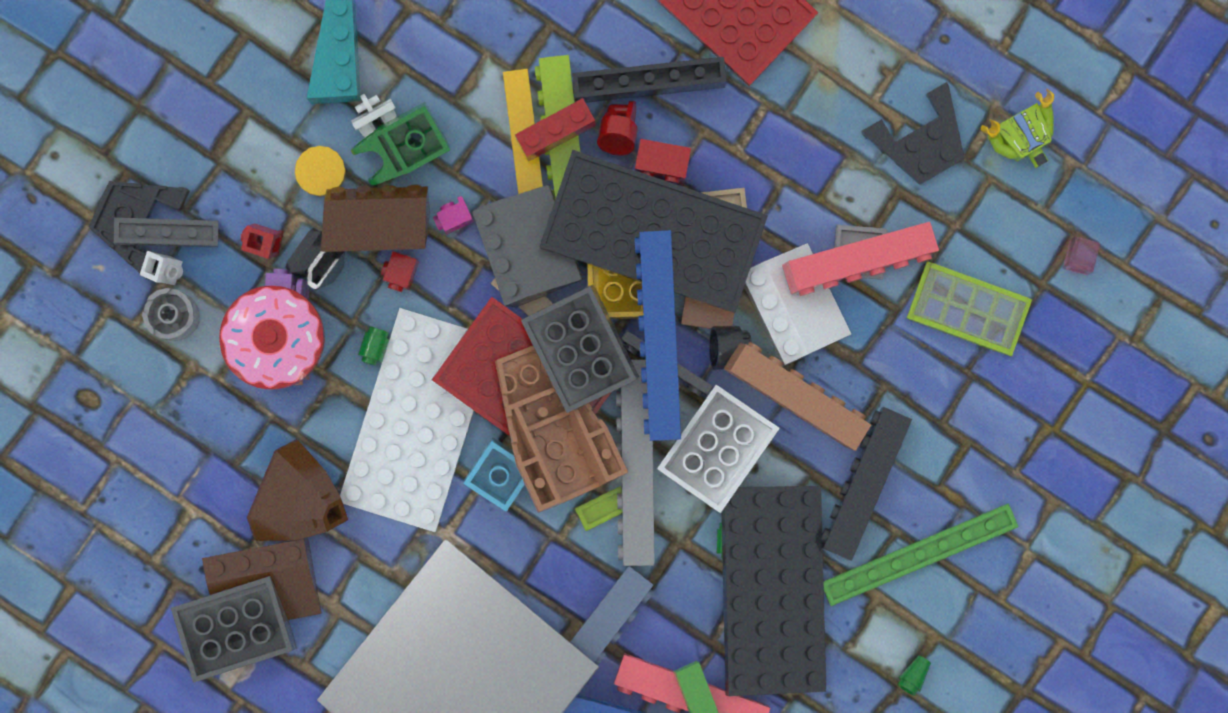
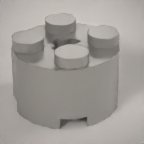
M165 288L157 290L148 297L142 317L144 325L153 335L164 340L179 341L186 339L198 328L200 322L198 306L187 294L179 290ZM170 310L175 311V315L172 320L167 319V316L170 315Z

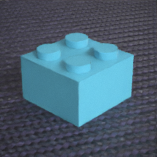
M493 437L463 483L506 512L525 485L516 466L513 450Z

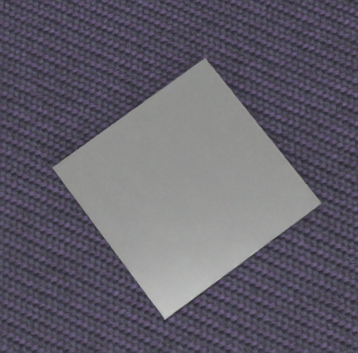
M445 539L317 701L331 713H564L598 670L599 666L451 542Z

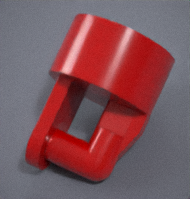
M629 101L628 104H611L608 106L607 112L601 119L597 145L602 151L615 156H624L633 152L638 127L635 124L637 110L635 101Z

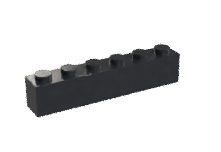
M724 57L572 73L575 102L583 98L585 103L725 88L727 82Z
M882 407L880 411L875 410L870 424L873 425L869 435L866 434L860 444V448L863 449L860 458L855 457L850 467V471L853 472L849 482L845 480L841 488L840 495L843 496L839 505L835 504L829 518L833 519L830 528L825 527L822 532L820 542L823 543V549L852 561L911 424V418L885 407Z

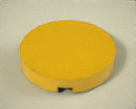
M311 147L304 151L296 161V181L310 195L323 197L327 189L341 187L345 180L346 169L344 161L336 151L329 147Z

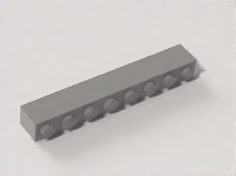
M631 360L639 377L637 380L622 386L621 391H616V407H621V417H616L617 432H622V442H617V449L628 470L627 474L617 478V483H622V494H617L618 509H623V519H618V535H623V545H618V560H623V566L654 565L653 441H650V435L644 434V419H649L648 409H643V393H647V383H642L641 367H646V360Z

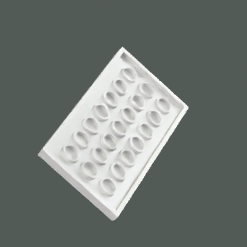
M399 308L340 494L343 504L432 532L437 531L474 410L431 379L465 334L467 328Z

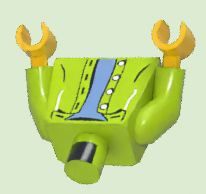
M1046 88L1047 95L1045 98L1042 97L1039 91L1035 94V98L1041 103L1040 105L1036 103L1001 124L989 119L991 122L990 129L984 125L981 126V131L988 134V139L996 153L1008 159H1014L1016 162L1028 156L1035 169L1049 161L1041 149L1052 141L1051 137L1054 132L1052 107L1054 94L1048 88Z

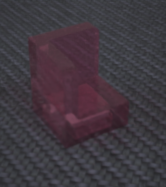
M1080 237L1072 238L1068 246L1063 269L1084 275L1093 273L1100 243Z

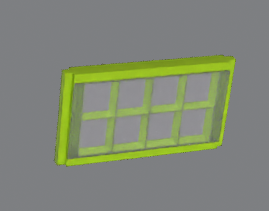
M927 261L906 319L1012 357L1032 299Z

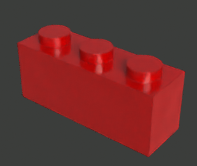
M582 98L515 134V137L529 162L595 127V119Z

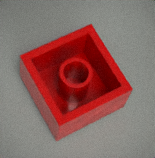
M640 139L635 171L684 186L691 148Z

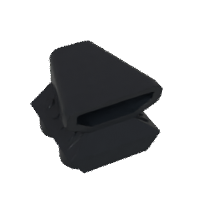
M312 228L288 259L285 268L299 279L307 277V284L317 290L332 284L344 268L345 251L322 252V231Z

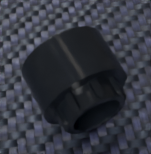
M713 326L711 328L709 355L713 370H724L739 343L747 345L749 342L752 343L751 335L747 330H741L740 326Z

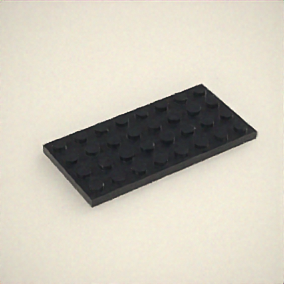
M572 150L539 247L642 282V279H637L636 264L641 263V254L635 253V238L640 237L639 232L671 230L674 293L735 314L768 215Z
M821 486L739 487L721 512L725 695L744 696L826 692L823 543L820 542L822 536Z

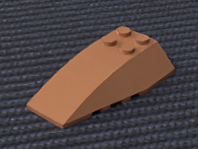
M534 346L495 361L516 466L538 513L597 489L628 473L606 424L602 419H598L589 403L566 413Z

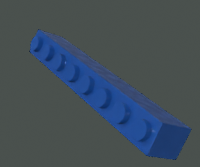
M671 230L639 232L640 237L635 238V253L641 254V263L636 264L637 279H642V289L637 290L638 305H643L644 314L639 316V331H644L645 341L640 342L641 357H646V367H641L642 383H647V393H643V409H648L649 419H644V434L650 435V441L681 439Z

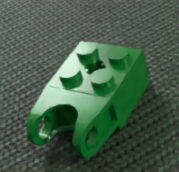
M423 102L378 127L353 146L350 151L353 155L373 151L382 157L383 166L368 179L369 184L372 186L410 173L450 151V145L426 102ZM419 133L421 135L420 142L415 143L414 140L411 142L409 140L411 134Z

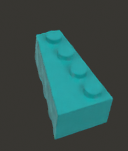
M326 0L306 99L310 104L361 101L356 2L354 0Z

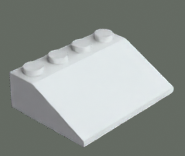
M808 243L750 268L744 285L779 360L784 363L782 367L851 335L830 289L824 290L822 285L815 287V292L808 295L800 296L799 292L790 293L782 265L790 260L812 255L813 253Z
M715 385L682 432L681 439L675 442L657 469L721 513L780 428L718 385Z

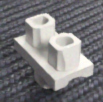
M362 94L360 97L363 103L357 105L355 109L358 114L366 109L368 111L352 119L351 122L355 130L359 129L360 133L366 137L376 130L372 123L373 120L381 117L385 124L397 117L394 111L395 106L392 100L389 99L372 108L373 105L380 102L378 96L375 95L367 99L366 95Z

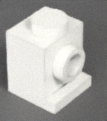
M147 251L140 275L158 283L175 285L177 279H180L183 274L181 266L183 261L168 255ZM157 260L159 261V264L156 273H152L155 262Z

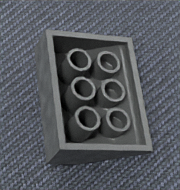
M550 185L494 201L472 211L505 306L517 308L583 280L576 260L539 247L555 202Z
M594 284L521 320L566 413L625 386L639 377Z
M271 576L171 608L193 683L297 649L289 620Z

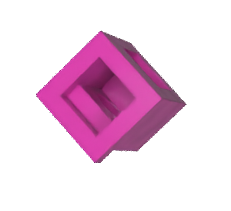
M462 196L457 198L459 201L457 204L450 202L441 206V211L433 217L439 231L444 229L446 234H450L474 222Z

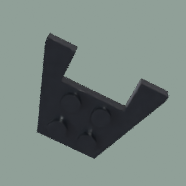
M947 82L926 94L939 117L898 141H894L882 119L861 131L866 139L873 142L882 153L888 155L896 162L897 166L919 185L965 159L950 88Z
M109 181L88 227L140 273L146 253L135 249L137 245L114 244V217L149 219L157 201L181 211L190 190L184 187L176 188ZM156 260V262H155V265H154V268H153L152 273L154 272V270H155V268H156V265H157V263H158L157 260Z

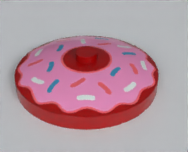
M271 285L252 289L232 303L223 317L219 342L221 353L227 366L240 380L257 388L278 390L301 382L315 369L323 353L325 332L318 311L308 299L292 289Z

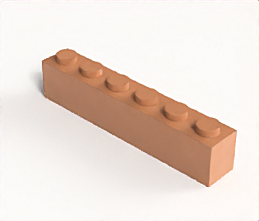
M751 342L748 345L739 343L724 367L725 371L844 447L854 451L857 450L871 424L865 421L866 416L855 409L849 411L844 407L846 403L835 396L827 397L823 394L825 389L813 382L811 385L803 381L804 376L793 369L789 372L782 368L784 363L771 355L768 359L761 354L762 349Z

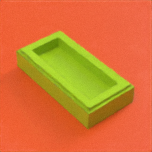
M621 486L575 508L585 531L623 513V509H618L617 494H622Z

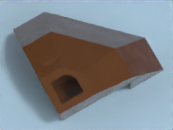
M296 439L274 451L247 515V520L256 541H291L328 532L348 521L342 499L327 472L302 443Z

